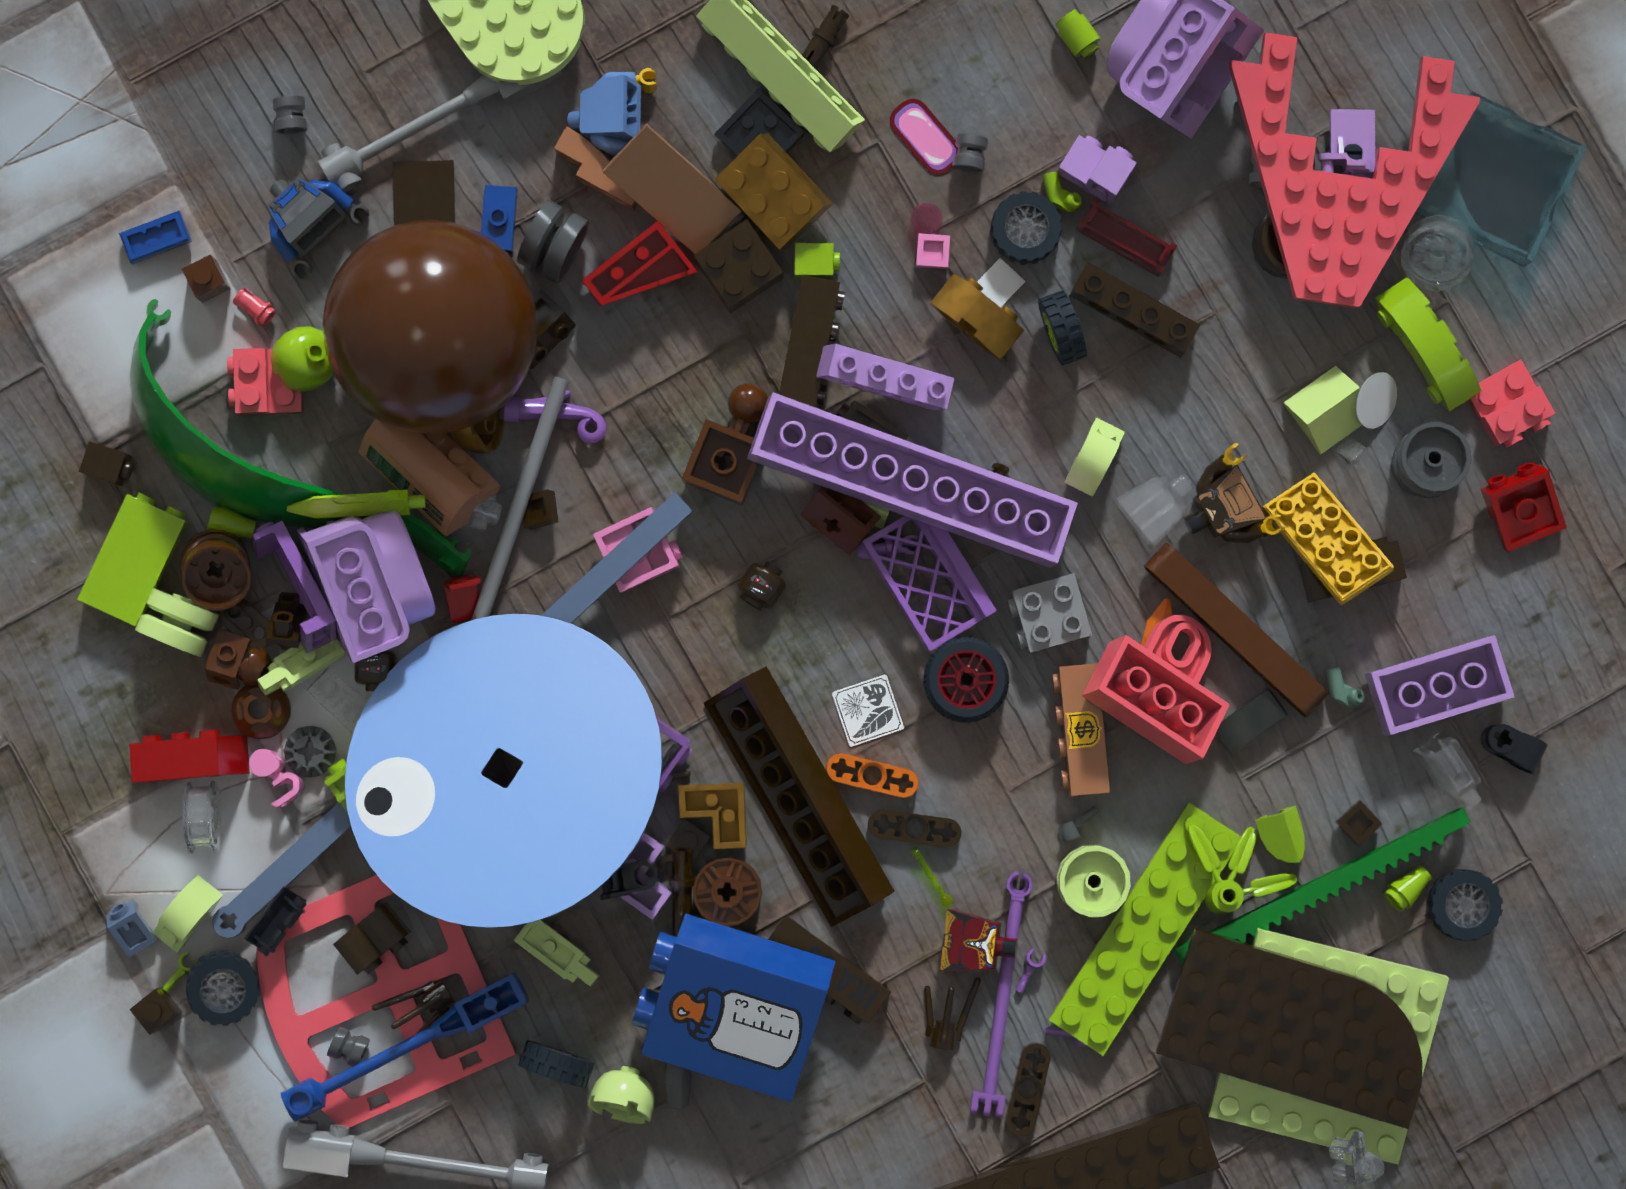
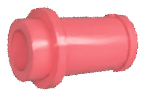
M246 287L242 288L233 300V304L251 315L257 325L262 324L266 326L275 316L276 310L273 309V304L270 302L265 303Z

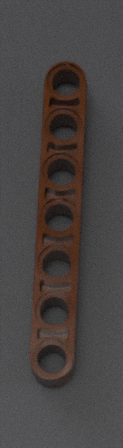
M1165 542L1144 565V568L1152 577L1302 716L1307 718L1329 695L1327 690L1170 544Z

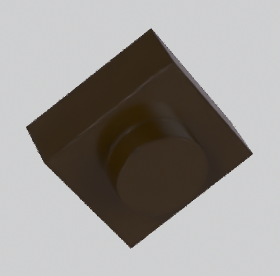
M547 489L531 494L523 517L525 528L533 530L558 523L555 491Z
M1358 800L1335 821L1357 846H1360L1382 825L1361 800Z

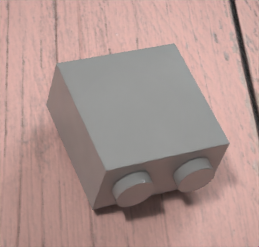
M1075 573L1010 592L1012 598L1007 599L1009 612L1012 618H1018L1021 629L1016 630V636L1020 648H1026L1028 654L1092 636Z

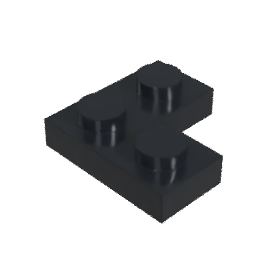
M758 88L714 133V136L737 157L759 134L769 133L787 153L804 136L805 132Z

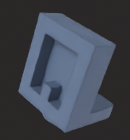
M135 900L117 904L106 916L107 929L128 958L156 942V936L139 913Z

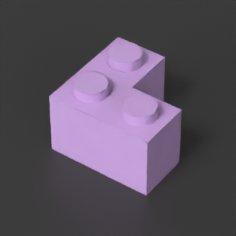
M1079 135L1060 164L1057 172L1063 178L1108 206H1111L1137 162L1132 160L1133 155L1119 146L1116 149L1109 146L1104 151L1101 149L1103 145L1091 136L1084 138Z
M643 832L636 847L624 864L641 860L655 862L665 846ZM640 866L636 872L637 880L642 884H649L653 877L647 874L650 869L647 866ZM658 882L653 888L630 893V895L621 896V898L653 920L672 894V891Z

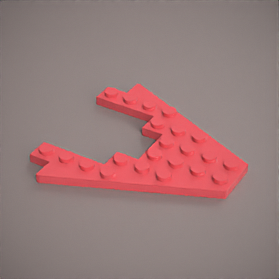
M1265 33L1262 38L1259 64L1231 60L1229 62V70L1293 299L1359 308L1480 102V97L1451 93L1455 61L1423 56L1420 58L1409 150L1402 151L1379 147L1376 151L1373 179L1313 170L1317 138L1285 133L1297 37Z

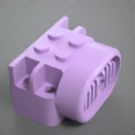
M1140 0L1110 48L1107 61L1108 72L1114 80L1120 83L1121 91L1127 97L1192 139L1232 79L1229 62L1231 60L1243 62L1264 32V29L1223 0Z
M397 511L382 512L363 519L350 516L337 521L330 520L326 522V525L306 532L303 527L297 529L320 592L336 620V633L340 644L352 663L402 644L408 638L409 625L432 617L435 614V603L407 528Z

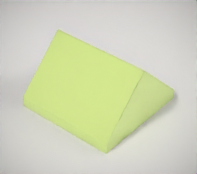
M1337 366L1328 370L1283 403L1320 455L1362 426L1356 414V400L1360 387Z

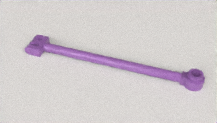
M1019 871L1010 874L1006 881V887L1011 897L1005 937L1018 939L1024 897L1032 889V880L1023 872L1021 878L1024 880L1025 886L1021 890L1014 889L1013 881L1019 878ZM1002 957L983 1092L973 1090L970 1114L976 1115L979 1108L978 1102H983V1116L989 1117L991 1104H996V1118L1003 1117L1006 1096L996 1094L1015 958Z

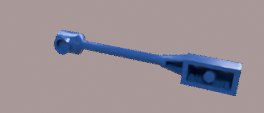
M514 972L454 1003L455 1006L433 1022L431 1027L322 1083L310 1077L281 1092V1098L287 1112L293 1121L296 1122L325 1107L327 1094L436 1038L441 1039L465 1031L470 1033L529 1002L524 986Z

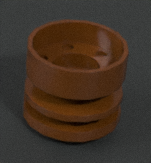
M208 529L197 533L186 543L181 553L182 585L187 597L195 605L207 610L222 611L235 606L245 597L250 588L251 570L249 555L244 543L235 534L215 529ZM214 561L216 564L221 563V566L216 568L215 565H210V562Z
M735 857L717 858L706 864L696 876L693 887L694 903L700 914L708 921L724 926L738 925L749 919L758 908L762 895L761 880L755 869L746 861ZM726 882L731 883V888L737 891L736 895L730 897V901H725L724 896L718 894V889L723 888Z

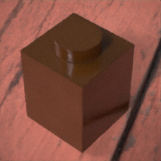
M211 254L182 268L195 297L202 303L231 289L218 261Z

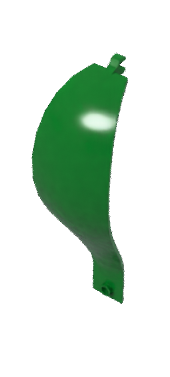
M151 300L147 305V318L134 343L130 368V387L135 412L149 441L176 476L207 501L219 507L223 505L250 519L266 523L273 522L276 524L283 521L285 526L316 529L326 525L327 521H337L345 518L316 519L288 512V505L312 496L344 494L285 478L251 465L221 449L193 427L168 400L152 375L146 354L153 341L154 331L159 326L169 322L171 311L168 309L164 314L156 315L153 311L158 307V300ZM400 515L415 548L420 550L453 578L463 576L472 553L470 548L465 553H460L455 549L459 539L454 538L449 542L431 526L411 515ZM356 516V517H359V518L363 519V518H366V517H369V516Z

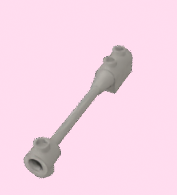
M560 70L550 78L527 85H518V83L505 81L497 82L482 75L467 87L461 95L358 151L348 146L340 148L338 143L329 145L321 151L324 158L318 162L329 182L336 184L344 192H348L362 183L359 175L362 174L363 162L469 104H478L501 95L508 106L563 76Z
M298 1120L297 1127L290 1126L282 1167L348 1177L352 1172L353 1165H384V1163L503 1180L507 1181L510 1189H546L549 1164L542 1163L543 1156L540 1154L524 1153L523 1160L516 1159L509 1168L390 1151L382 1146L356 1138V1135H350V1128L348 1126L330 1125L329 1131L317 1130V1122L310 1120Z

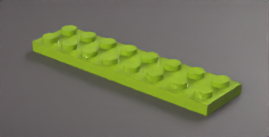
M1189 802L1178 816L1129 892L1126 901L1120 906L1048 1018L1050 1022L1102 1056L1108 1050L1205 899L1207 890L1215 883L1212 872L1207 873L1201 864L1190 839L1188 827L1190 825L1198 826L1212 844L1221 862V867L1217 869L1219 875L1233 855L1238 842L1243 838Z

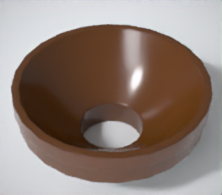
M245 685L235 695L231 712L235 725L242 733L254 739H267L278 735L286 727L291 716V705L285 691L283 692L281 687L268 695H264L258 685ZM255 700H262L267 705V714L261 719H254L249 713V706Z

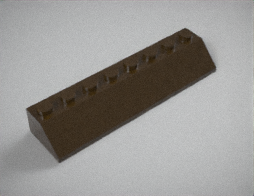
M767 666L742 678L705 701V707L829 925L833 927L894 893L895 891Z

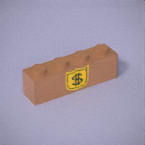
M1098 663L1057 667V674H1052L1053 693H1059L1060 706H1055L1056 725H1062L1063 738L1058 739L1059 757H1065L1066 770L1061 771L1062 789L1068 790L1069 796L1110 793L1103 712L1101 708L1082 697Z

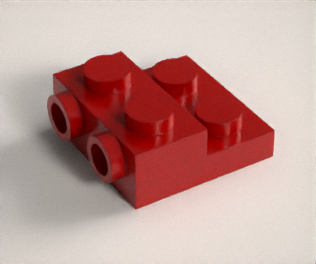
M1536 463L1523 464L1517 468V474L1506 477V475L1494 476L1487 481L1488 486L1481 488L1489 516L1494 520L1503 549L1507 552L1567 528L1549 470L1540 464L1537 466Z

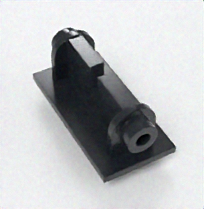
M283 886L244 939L257 946L258 951L265 956H268L270 952L275 953L276 947L286 935L284 930L287 927L291 929L300 915L305 913L304 907L307 905V900Z

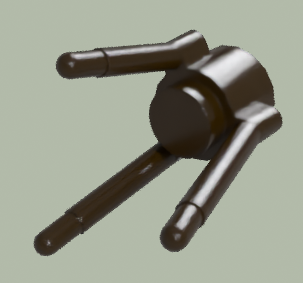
M976 977L956 1028L955 1023L950 1022L954 987L950 986L948 988L943 1020H936L934 1025L930 986H925L927 1022L925 1036L930 1037V1047L954 1050L956 1041H961L963 1027L981 982L979 977Z
M431 980L422 987L374 1004L372 1010L376 1011L426 993L421 997L424 1003L391 1024L392 1029H397L427 1009L431 1014L437 1010L417 1032L419 1033L431 1027L433 1022L450 1010L449 1006L455 1001L442 981L434 984Z

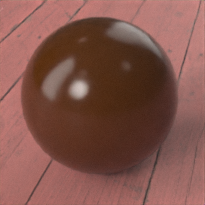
M418 220L398 224L373 235L358 246L344 261L332 281L324 306L322 322L326 355L342 389L364 412L378 421L393 428L412 433L442 434L459 431L478 424L495 414L512 398L521 386L531 366L537 345L538 330L535 302L527 280L514 260L504 249L484 234L461 224L440 220Z

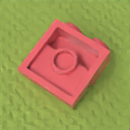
M233 349V357L227 358L228 376H234V389L228 390V403L230 408H235L237 415L303 413V392L289 389L284 385L285 382L281 380L279 375H275L271 363L272 349Z
M1521 359L1479 382L1482 391L1468 400L1494 447L1504 443L1506 448L1524 439L1521 432L1530 427L1534 432L1551 424L1548 417L1556 414L1541 386H1536Z

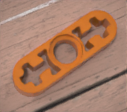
M842 753L833 755L827 762L826 771L835 782L901 798L913 795L918 788L916 774L906 768ZM840 759H845L846 766L855 768V761L861 762L862 765L858 770V782L851 781L854 774L843 773L842 778L837 777L836 771L831 769L832 763H838ZM869 766L879 768L882 773V778L876 785H869L863 780V772ZM886 769L894 771L891 775L894 778H901L903 774H907L908 780L913 782L912 788H906L905 792L902 793L899 792L898 785L889 783V790L883 789L882 786L887 779Z

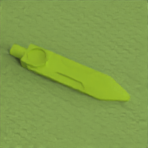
M408 489L389 490L388 492L312 496L288 505L287 511L316 519L372 516L382 512L388 513L392 510L397 511L400 515H410V509L426 508L425 495L409 496Z

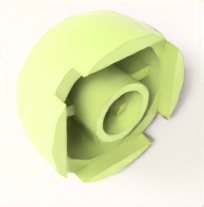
M622 1066L621 1070H612L604 1073L595 1082L587 1105L591 1110L602 1115L603 1109L612 1113L611 1119L617 1121L645 1124V1120L651 1121L655 1097L651 1085L645 1078L639 1076L640 1071L638 1069Z

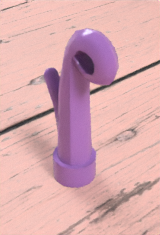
M569 390L566 391L564 400L571 395ZM512 396L504 406V422L540 420L547 397L520 399V397ZM562 403L557 419L580 420L577 432L580 439L584 442L597 443L603 439L607 429L606 423L600 414L587 407ZM590 423L597 428L593 433H588L585 430L586 426Z

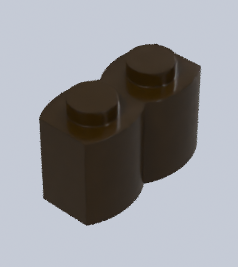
M385 902L333 945L357 975L363 970L370 974L383 963L379 957L390 950L394 954L408 943L405 936L411 931L391 906Z

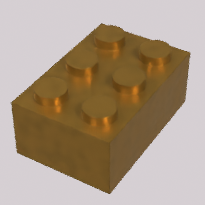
M769 133L759 134L715 178V181L779 250L789 248L833 204Z

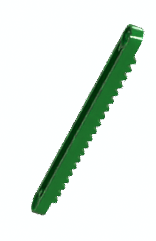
M1464 807L1450 811L1208 932L1245 943L1246 934L1255 937L1257 928L1269 931L1270 922L1279 926L1281 925V917L1291 920L1293 919V911L1298 914L1304 913L1305 905L1313 909L1316 907V900L1323 903L1327 902L1328 894L1338 897L1339 888L1344 891H1350L1351 883L1359 886L1362 885V877L1369 880L1374 879V871L1384 874L1386 873V866L1389 868L1397 867V860L1405 863L1408 862L1409 854L1418 857L1421 855V849L1425 851L1432 850V843L1434 845H1443L1444 836L1466 826L1471 821ZM1190 941L1174 949L1181 965L1184 963Z

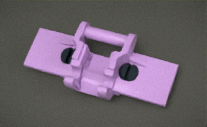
M1330 109V153L1318 154V162H1321V171L1334 173V165H1340L1342 167V174L1373 179L1375 167V110Z

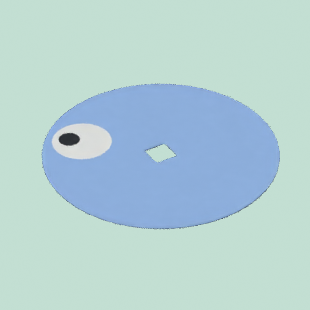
M530 614L493 615L453 626L431 637L401 659L388 673L386 679L374 690L360 715L350 743L345 772L346 804L352 831L365 859L381 881L401 899L430 916L450 923L485 928L511 927L553 916L572 907L597 890L621 867L636 847L654 809L660 785L662 746L659 726L652 703L635 672L607 643L584 629L555 618ZM498 748L503 749L523 762V765L507 788L497 785L482 775V771Z

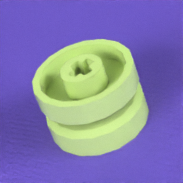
M153 588L147 605L149 608L164 614L163 618L161 619L150 614L141 615L135 630L167 645L202 657L208 642L205 637L192 632V626L204 631H211L214 629L219 615L195 605L188 598L175 593L171 595Z
M1098 845L1081 846L1069 852L1060 862L1056 874L1057 891L1062 901L1074 912L1088 917H1104L1117 911L1126 901L1131 887L1130 872L1125 861L1113 850ZM1092 875L1098 876L1100 879L1096 883L1095 888L1088 884V879Z

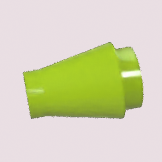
M223 505L221 508L213 506L207 530H225L235 534L237 537L252 539L256 520L250 519Z
M1418 865L1414 870L1388 884V889L1384 892V896L1390 905L1399 912L1404 911L1406 908L1410 909L1425 886L1432 880V877L1424 867Z

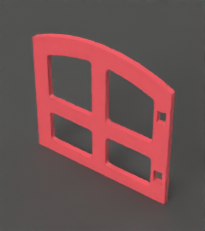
M377 875L306 905L304 907L305 913L300 915L291 929L287 927L284 930L286 935L276 947L275 953L270 952L268 956H265L257 949L259 984L266 1014L275 1039L299 1082L311 1077L322 1083L332 1078L309 1044V1038L312 1035L372 1010L374 1004L422 987L431 980L436 982L454 973L462 977L469 996L487 987L462 925L436 918L448 945L445 953L409 969H403L395 953L393 954L388 950L379 957L383 963L375 969L377 981L374 984L304 1015H299L295 1012L287 973L286 942L344 915L351 916L356 926L376 910L375 905L377 901L395 893ZM414 997L390 1006L396 1021L418 1007ZM421 1013L399 1027L404 1040L415 1035L425 1024ZM501 1017L483 1026L486 1033V1040L448 1058H441L433 1041H430L410 1052L416 1067L413 1073L357 1098L350 1097L341 1087L326 1095V1105L321 1110L337 1125H344L350 1128L514 1056L516 1051ZM477 1051L482 1061L463 1068L460 1058ZM385 1091L390 1101L371 1109L368 1098Z

